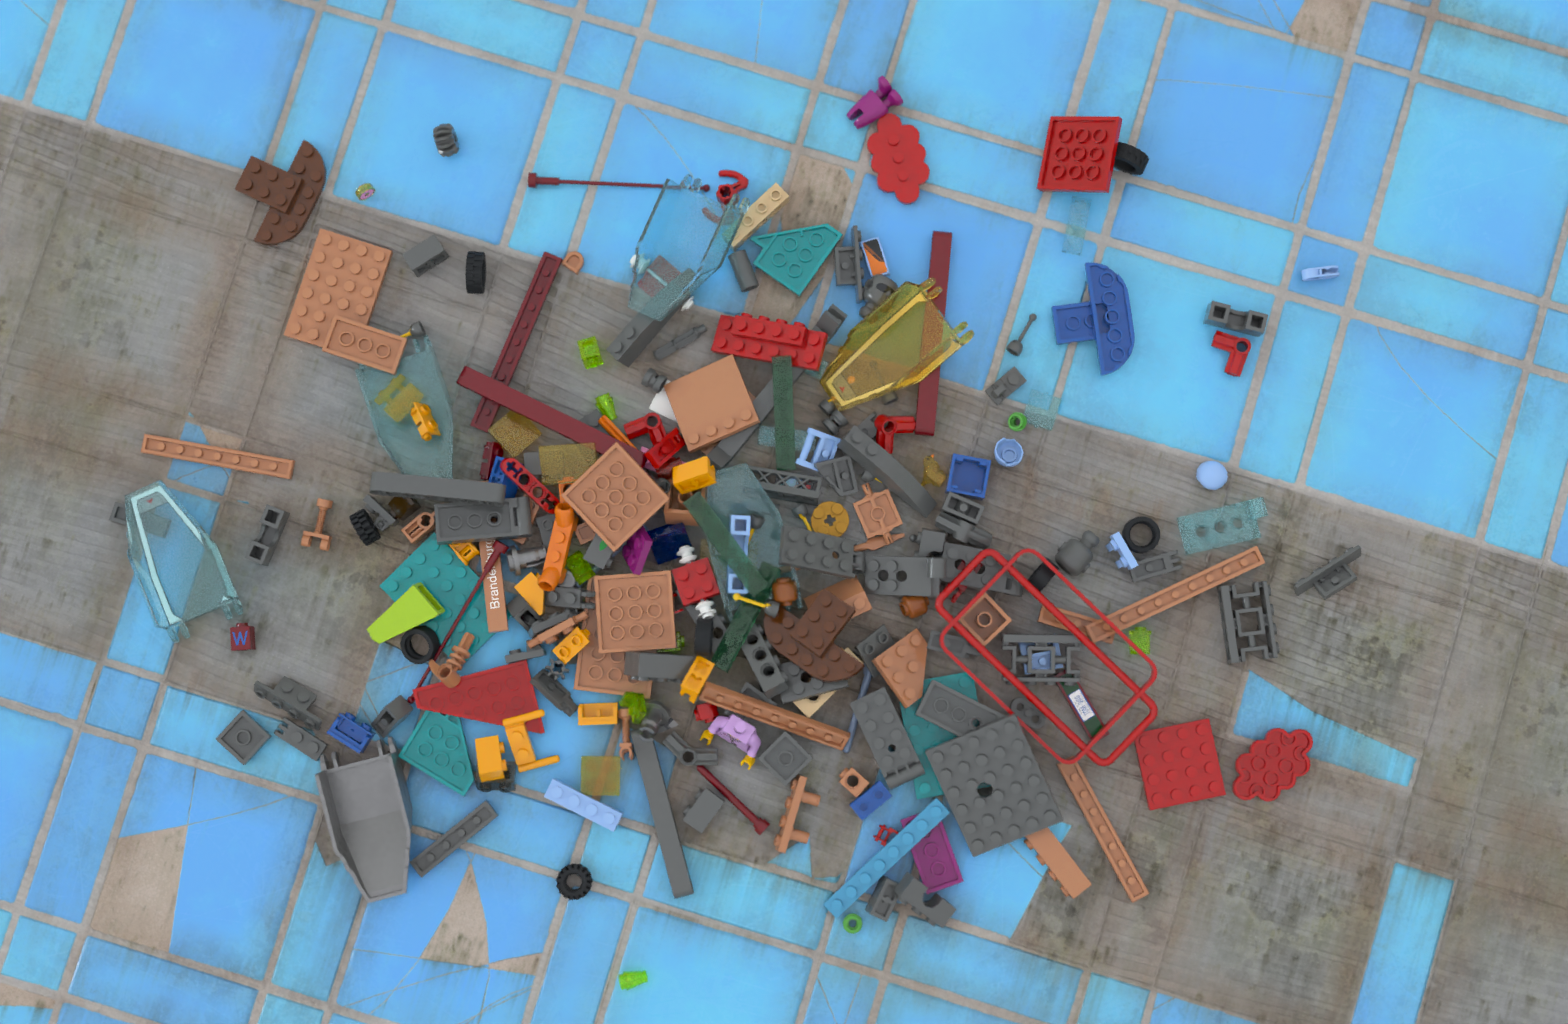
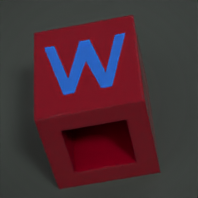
M236 623V627H230L231 651L256 650L255 629L253 626H248V623Z

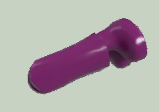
M884 76L878 78V90L874 93L870 89L846 114L849 120L857 118L854 122V126L857 129H861L889 113V107L903 104L901 96L895 89L892 90L891 85Z

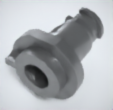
M514 545L510 546V551L506 552L510 572H515L516 576L521 575L520 569L545 563L547 553L544 545L538 548L531 547L517 551Z
M648 700L641 705L639 715L642 719V726L639 727L641 732L638 737L643 741L651 742L655 739L654 736L659 727L668 723L670 710L662 702Z

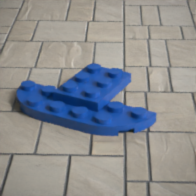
M1089 262L1085 263L1090 302L1052 306L1051 310L1056 345L1096 340L1100 375L1104 376L1115 372L1128 360L1134 347V327L1128 289L1123 279L1108 266Z

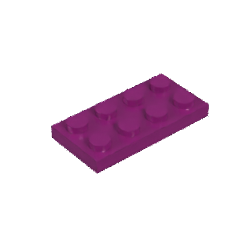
M918 814L901 819L902 827L904 828ZM941 820L911 848L922 883L928 887L926 894L964 882Z

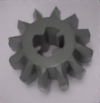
M450 123L441 124L434 128L433 137L438 153L442 157L456 154L459 151V143Z

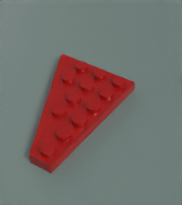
M527 660L461 676L459 684L453 688H448L443 682L412 689L418 709L503 726V719L539 710L535 691L530 683L531 676ZM541 717L524 722L527 731L540 734L545 733Z

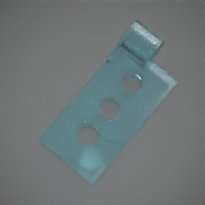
M1259 497L1178 517L1177 522L1185 553L1189 555L1260 538L1257 518L1268 516L1264 498ZM1235 518L1242 520L1243 525L1241 528L1234 527L1233 520ZM1217 522L1224 525L1222 533H1218L1214 529V525ZM1200 526L1205 529L1204 537L1197 536V527Z

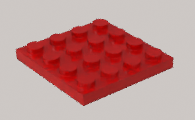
M1051 116L1037 189L1039 191L1109 193L1122 118Z
M1209 718L1143 731L1135 739L1134 745L1149 810L1226 795Z

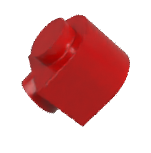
M707 702L696 705L697 709L694 710L696 720H705V723L712 722L716 716H719L717 706Z

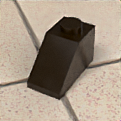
M393 497L388 503L391 507L389 510L391 515L395 519L399 518L402 521L421 508L414 498Z

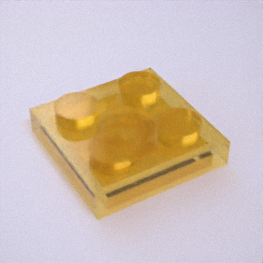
M511 410L487 431L507 454L514 459L542 435L529 419Z
M581 756V793L585 795L620 796L621 757Z

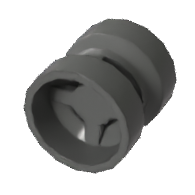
M650 368L644 375L641 384L645 387H651L658 394L663 389L667 377L658 375L656 370Z
M837 409L832 412L831 417L822 421L823 425L834 436L841 427H845L849 423Z

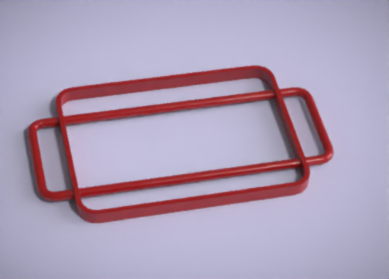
M1029 548L1021 549L1007 561L995 549H984L974 557L936 598V610L948 622L939 636V643L943 651L1009 714L1014 713L946 648L944 636L953 627L1080 749L1070 759L1061 758L1017 716L1021 726L1061 763H1076L1086 754L1098 766H1109L1155 720L1158 713L1157 705L1145 691L1156 680V665L1038 551ZM1030 552L1036 555L1149 664L1151 676L1141 688L1012 565L1022 554ZM985 557H993L1002 568L953 617L943 607L944 600ZM1006 570L1135 693L1087 744L958 622ZM1140 698L1150 708L1149 715L1107 758H1100L1091 747Z

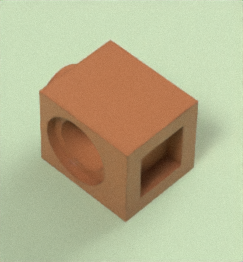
M846 767L839 775L841 778L839 782L856 798L869 784L852 767L850 769ZM851 775H855L858 778V783L855 786L847 784V778Z

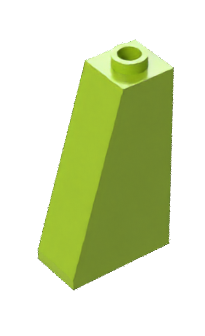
M419 582L412 585L366 630L370 633L371 639L380 644L443 614L446 610L427 588Z

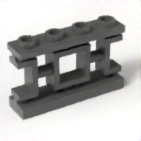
M1267 581L1253 582V592L1242 594L1236 593L1235 585L1217 587L1227 664L1246 662L1245 652L1256 650L1262 651L1263 659L1278 658L1277 654H1279L1280 649L1278 642L1275 641L1277 628L1272 620L1274 607L1273 604H1270L1271 587L1267 585ZM1260 595L1262 607L1251 608L1250 597ZM1230 596L1231 599L1242 598L1243 609L1232 610ZM1256 612L1259 631L1242 633L1239 613ZM1266 634L1267 645L1256 646L1255 635ZM1247 636L1248 648L1237 649L1236 637Z
M1001 633L1002 650H1011V668L1007 669L1011 673H1016V663H1027V673H1034V676H1016L1020 681H1025V685H1037V682H1044V685H1056V682H1064V685L1073 686L1076 685V682H1081L1080 670L1071 669V651H1081V641L1073 634ZM1009 642L1035 643V646L1027 645V656L1016 655V646L1009 645ZM1047 643H1073V646H1065V656H1055V646H1047ZM1032 650H1050V669H1032ZM1055 664H1065V673L1073 674V677L1047 676V674H1055ZM1003 675L1001 676V680L1006 681V685H1013Z

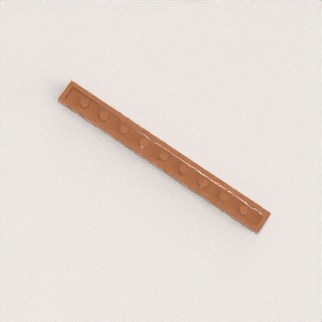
M1255 546L1106 617L1122 631L1264 564L1265 561L1258 547ZM1102 619L1084 626L1093 643L1116 633Z

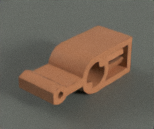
M423 512L401 529L412 544L416 545L436 528L435 512ZM426 517H430V518H431V519L429 520L430 525H428V526H424V524H425V522H426L424 519H425Z

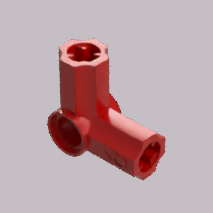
M1216 330L1211 347L1230 353L1224 372L1240 377L1248 352L1251 349L1250 341L1246 338H1239ZM1237 343H1243L1246 346V351H1238Z
M653 412L623 425L629 440L648 433L653 446L666 435L661 418ZM651 417L658 419V423L654 427L648 425V420Z
M885 414L877 416L874 422L877 429L876 443L891 454L893 452L894 433H913L916 427L914 417L887 416ZM888 421L887 427L884 428V424Z

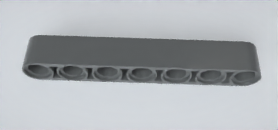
M372 472L369 492L383 496L504 506L506 485L388 472Z

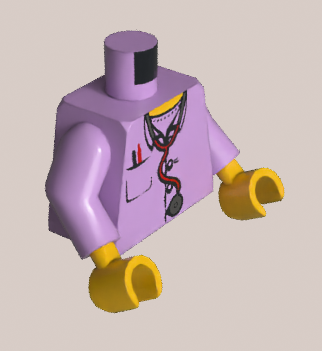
M733 714L716 717L708 727V730L703 731L700 741L706 738L708 739L706 745H709L714 734L718 735L747 753L740 765L743 766L746 762L749 765V770L755 763L754 757H756L761 745L756 728Z

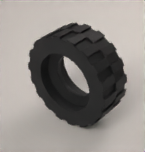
M1118 142L1114 167L1131 175H1142L1149 161L1148 156L1132 145Z
M468 251L466 260L467 293L484 294L486 282L485 253Z

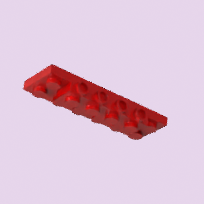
M742 313L741 316L735 315V317L720 316L711 348L713 353L733 354L735 357L819 371L828 338L827 333L808 330L805 324L800 322H794V325L787 324L788 322L783 319H776V322H773L765 316H759L758 319L752 318L753 316L748 313Z

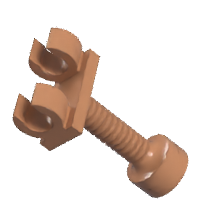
M318 498L316 506L320 510L315 527L316 531H303L302 546L310 547L312 536L322 538L320 550L329 551L332 536L323 535L322 531L326 511L332 509L333 501Z
M619 709L618 718L622 720L623 743H619V755L625 762L624 754L629 752V759L631 758V761H633L634 753L632 750H634V746L630 743L629 737L630 719L633 718V709Z

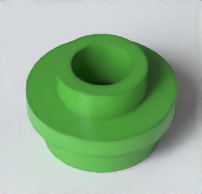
M1020 412L1011 414L1008 419L1009 427L1013 431H1022L1027 425L1026 416ZM1018 418L1021 421L1019 425L1016 424Z
M848 914L843 920V927L848 933H857L862 928V919L857 914ZM850 920L856 921V925L854 927H851L849 925Z

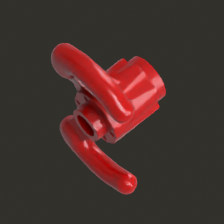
M720 170L718 172L720 177H732L738 180L737 183L732 185L721 184L718 186L716 197L719 204L722 205L724 217L714 215L708 208H704L702 212L714 223L730 225L734 220L731 208L738 192L748 187V179L733 170Z

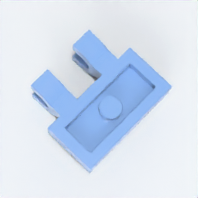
M1117 532L1111 535V541L1105 547L1108 552L1112 550L1118 551L1121 556L1115 562L1118 569L1127 567L1128 570H1131L1138 566L1121 534Z

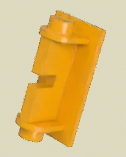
M413 402L415 407L411 409L410 414L415 424L419 426L417 429L421 438L425 441H430L433 434L440 436L438 424L434 420L429 406Z
M576 627L552 651L565 665L590 642V632L587 629L580 630Z

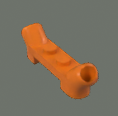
M561 502L555 506V520L543 572L537 581L538 586L545 591L552 592L557 586L561 585L565 580L567 572L565 565L573 531L576 532L578 516L574 509L566 502Z

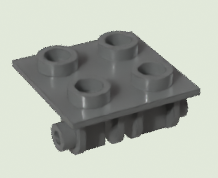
M883 624L856 645L853 653L857 657L859 655L862 657L872 677L875 678L880 672L872 660L895 643Z

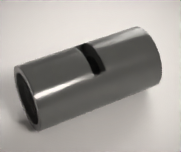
M746 250L730 254L728 259L741 292L757 288L759 283Z

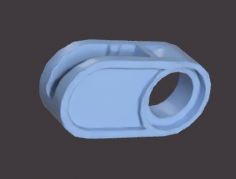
M1339 266L1304 269L1301 271L1302 281L1340 276V273H1338Z

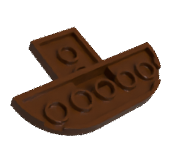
M303 140L288 172L251 156L235 187L236 191L270 206L254 239L257 243L279 245V243L295 238L305 227L323 191L326 182V167L320 153L306 140Z
M825 588L801 619H798L780 605L775 618L765 613L764 630L772 647L810 676L824 682L841 681L854 677L865 667L863 663L833 643L856 611Z

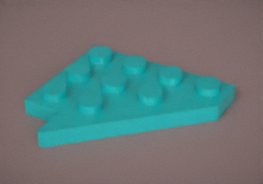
M822 224L753 236L751 241L763 249L753 262V265L800 297L843 234L829 224Z
M426 710L398 757L460 795L465 796L475 777L461 717Z

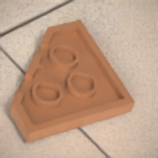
M917 628L872 660L904 708L909 707L921 698L923 693L928 643Z

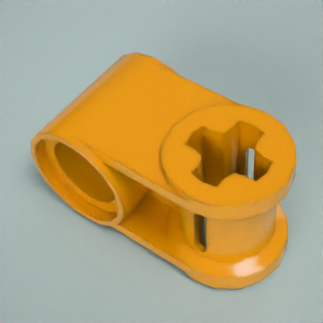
M472 542L448 544L466 566L473 557L480 555V551Z

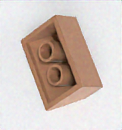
M856 575L853 579H845L825 588L855 609L856 612L852 618L872 610L870 602ZM822 590L803 598L808 609Z

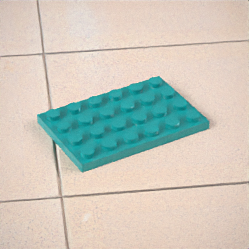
M433 532L380 587L396 602L412 585L421 582L446 611L418 626L424 625L431 628L437 634L441 646L480 577L457 557L448 544L437 545L436 532ZM483 581L443 648L448 657L450 653H454L452 647L459 645L466 632L475 636L468 650L471 655L469 658L464 659L466 662L495 634L488 631ZM507 609V618L509 620L512 615Z
M966 672L924 679L921 698L907 708H904L899 701L903 726L926 773L913 779L916 799L944 795L925 750L953 739L957 735L915 715V712L931 679L978 702L974 679ZM977 719L973 720V726L977 727L979 725ZM983 782L978 785L977 789L991 787V785Z

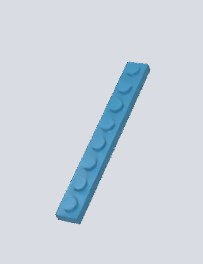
M936 797L823 905L837 919L945 818L950 811Z

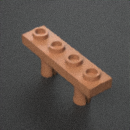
M799 774L791 781L790 789H792V792L785 801V808H787L785 816L782 815L780 818V833L776 834L774 839L775 849L782 853H786L790 840L807 844L810 833L794 829L793 827L799 804L803 802L818 806L820 802V795L804 791L807 777Z

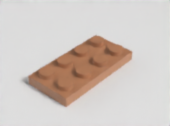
M334 315L322 351L396 375L408 339Z

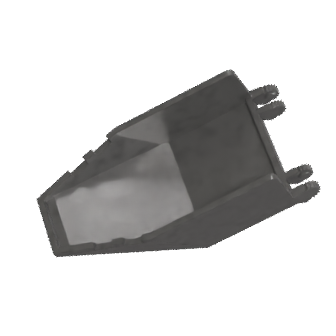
M388 737L391 753L385 754L384 745L380 739L376 742L379 756L340 766L336 751L332 752L331 758L334 768L331 769L328 768L327 757L320 755L321 772L315 774L334 852L345 865V869L354 879V883L367 903L407 893L412 804L400 757H398L397 745L393 737Z

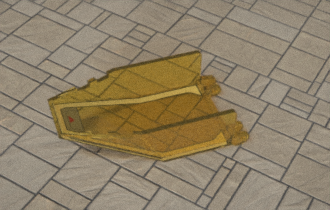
M934 277L927 279L920 285L908 281L904 282L850 330L847 335L848 338L844 345L840 346L835 360L831 361L819 381L840 412L923 381L974 336L975 333L970 330L959 338L957 334L966 329L968 326L967 322L964 321L953 329L932 299L943 291L941 286L934 288L929 293L925 291L935 284L936 279Z

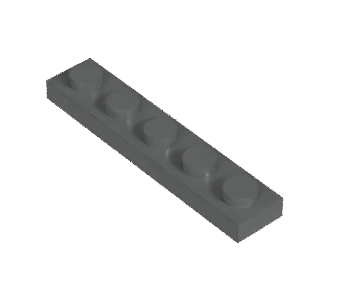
M486 800L409 863L420 877H423L499 815Z

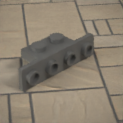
M853 225L851 229L852 246L834 247L836 286L855 285L856 303H861L865 290L861 283V279H864V269L860 268V261L863 259L862 249H859L861 231H858L857 225Z
M1357 545L1354 548H1348L1343 555L1331 559L1326 566L1317 568L1307 578L1298 580L1294 586L1295 594L1299 596L1311 587H1314L1323 599L1326 600L1355 582L1357 576L1349 568L1348 564L1361 556V547Z
M286 676L282 678L274 690L259 681L254 683V692L258 697L267 699L278 709L285 710L292 718H298L303 721L307 727L317 731L320 730L322 720L308 712V709L317 699V695Z

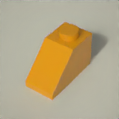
M530 572L514 588L539 616H543L545 614V590H542L537 583L540 574Z

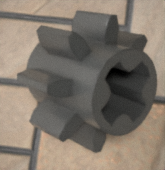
M559 658L557 661L550 659L551 666L547 665L545 669L550 670L547 677L552 675L554 682L559 677L564 680L565 676L563 673H569V669L565 668L567 663L564 665ZM554 666L562 667L560 670L561 673H559L558 671L554 672Z

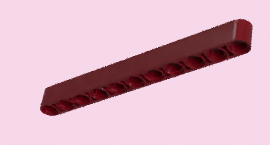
M933 231L927 288V298L930 302H926L920 369L942 351L952 232ZM941 361L919 379L914 435L934 436Z
M464 366L456 381L458 385L601 455L618 442L642 468H644L648 460L644 452L472 368Z

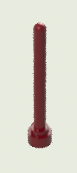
M703 765L697 766V771L754 824V831L761 835L770 823L766 819H759Z

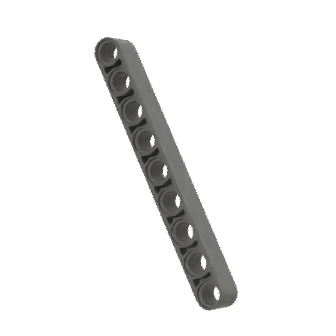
M639 728L631 730L634 749L674 898L677 899L694 894L654 740L651 742L643 741L638 737L641 732Z

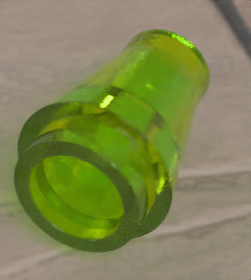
M609 393L595 398V404L603 415H606L610 420L617 418L613 397H610Z
M646 970L622 971L623 974H618L621 990L626 989L628 991L648 982Z

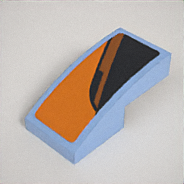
M879 237L861 241L860 245L870 277L872 278L875 274L889 276L890 272Z

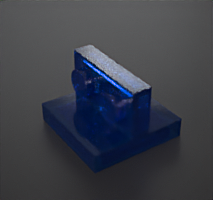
M683 522L667 524L647 531L653 541L651 549L658 565L681 557L676 555L680 547L685 545L692 547Z

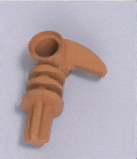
M466 632L459 645L452 647L454 653H450L449 657L451 659H447L445 664L439 666L433 659L429 660V667L433 674L448 688H453L460 682L461 677L457 670H462L463 667L461 665H464L466 662L464 659L469 658L471 655L468 650L475 638L471 633Z

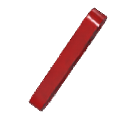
M509 457L503 459L500 464L501 471L543 511L554 514L555 506L560 503L558 498L516 459ZM507 462H508V463H512V462H513L512 467H513L515 470H517L518 472L515 473V472L512 471V470H506L507 467H508V466L506 465ZM522 474L528 476V482L524 485L519 482V477ZM535 487L542 489V494L538 498L533 496V489ZM546 498L550 502L554 501V509H548V503L542 500Z

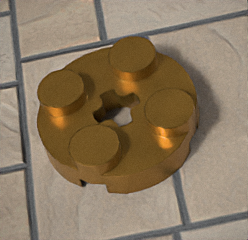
M832 501L819 504L811 516L812 529L818 533L841 537L849 525V516L846 509L841 504ZM829 515L836 520L832 526L824 522Z

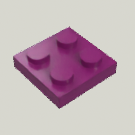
M643 526L628 539L622 549V556L632 573L636 575H641L653 542Z

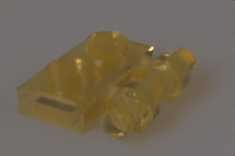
M401 373L396 378H393L390 381L391 383L384 390H381L374 399L378 405L384 400L388 403L383 410L397 423L415 407L413 402L419 403L425 397L411 382L404 387L401 383L406 378ZM397 388L401 392L392 400L389 395Z

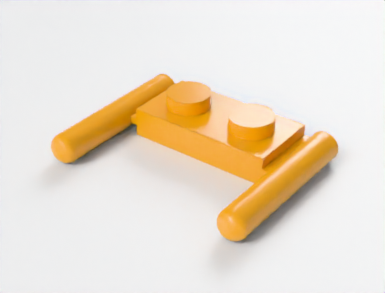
M543 709L502 720L519 773L560 761L558 755L536 760L524 722L543 717L545 715Z

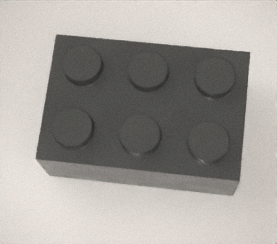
M625 652L624 675H629L631 680L682 683L694 662V656Z

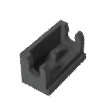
M434 234L402 254L417 277L449 258Z
M883 875L879 879L865 910L869 914L887 922L898 900L897 897L899 895L893 891L898 882Z

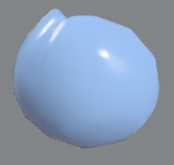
M1005 437L1000 439L994 449L995 460L1004 467L1018 465L1023 457L1022 446L1015 439H1006Z
M1207 460L1197 468L1196 479L1204 488L1217 490L1222 488L1227 482L1228 473L1221 463Z

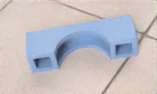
M729 515L727 593L747 594L748 591L747 555L751 516Z
M556 778L552 779L544 795L545 798L613 832L616 830L624 812L597 801Z

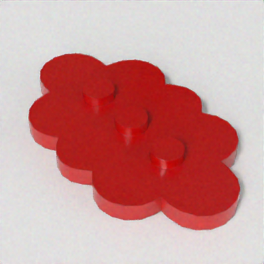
M887 113L878 119V132L873 133L867 141V149L873 155L871 168L878 174L877 185L880 190L886 193L894 192L897 200L902 204H912L918 199L920 193L919 186L928 180L930 174L927 164L923 162L926 157V150L918 143L920 135L917 128L912 125H902L898 116Z
M1272 728L1265 734L1264 740L1252 742L1249 753L1239 755L1235 761V769L1239 776L1233 781L1232 790L1234 795L1241 800H1251L1257 796L1261 800L1269 802L1279 797L1281 789L1288 790L1295 785L1296 777L1305 775L1310 769V759L1306 753L1310 751L1313 745L1311 734L1303 729H1295L1288 733L1281 728Z

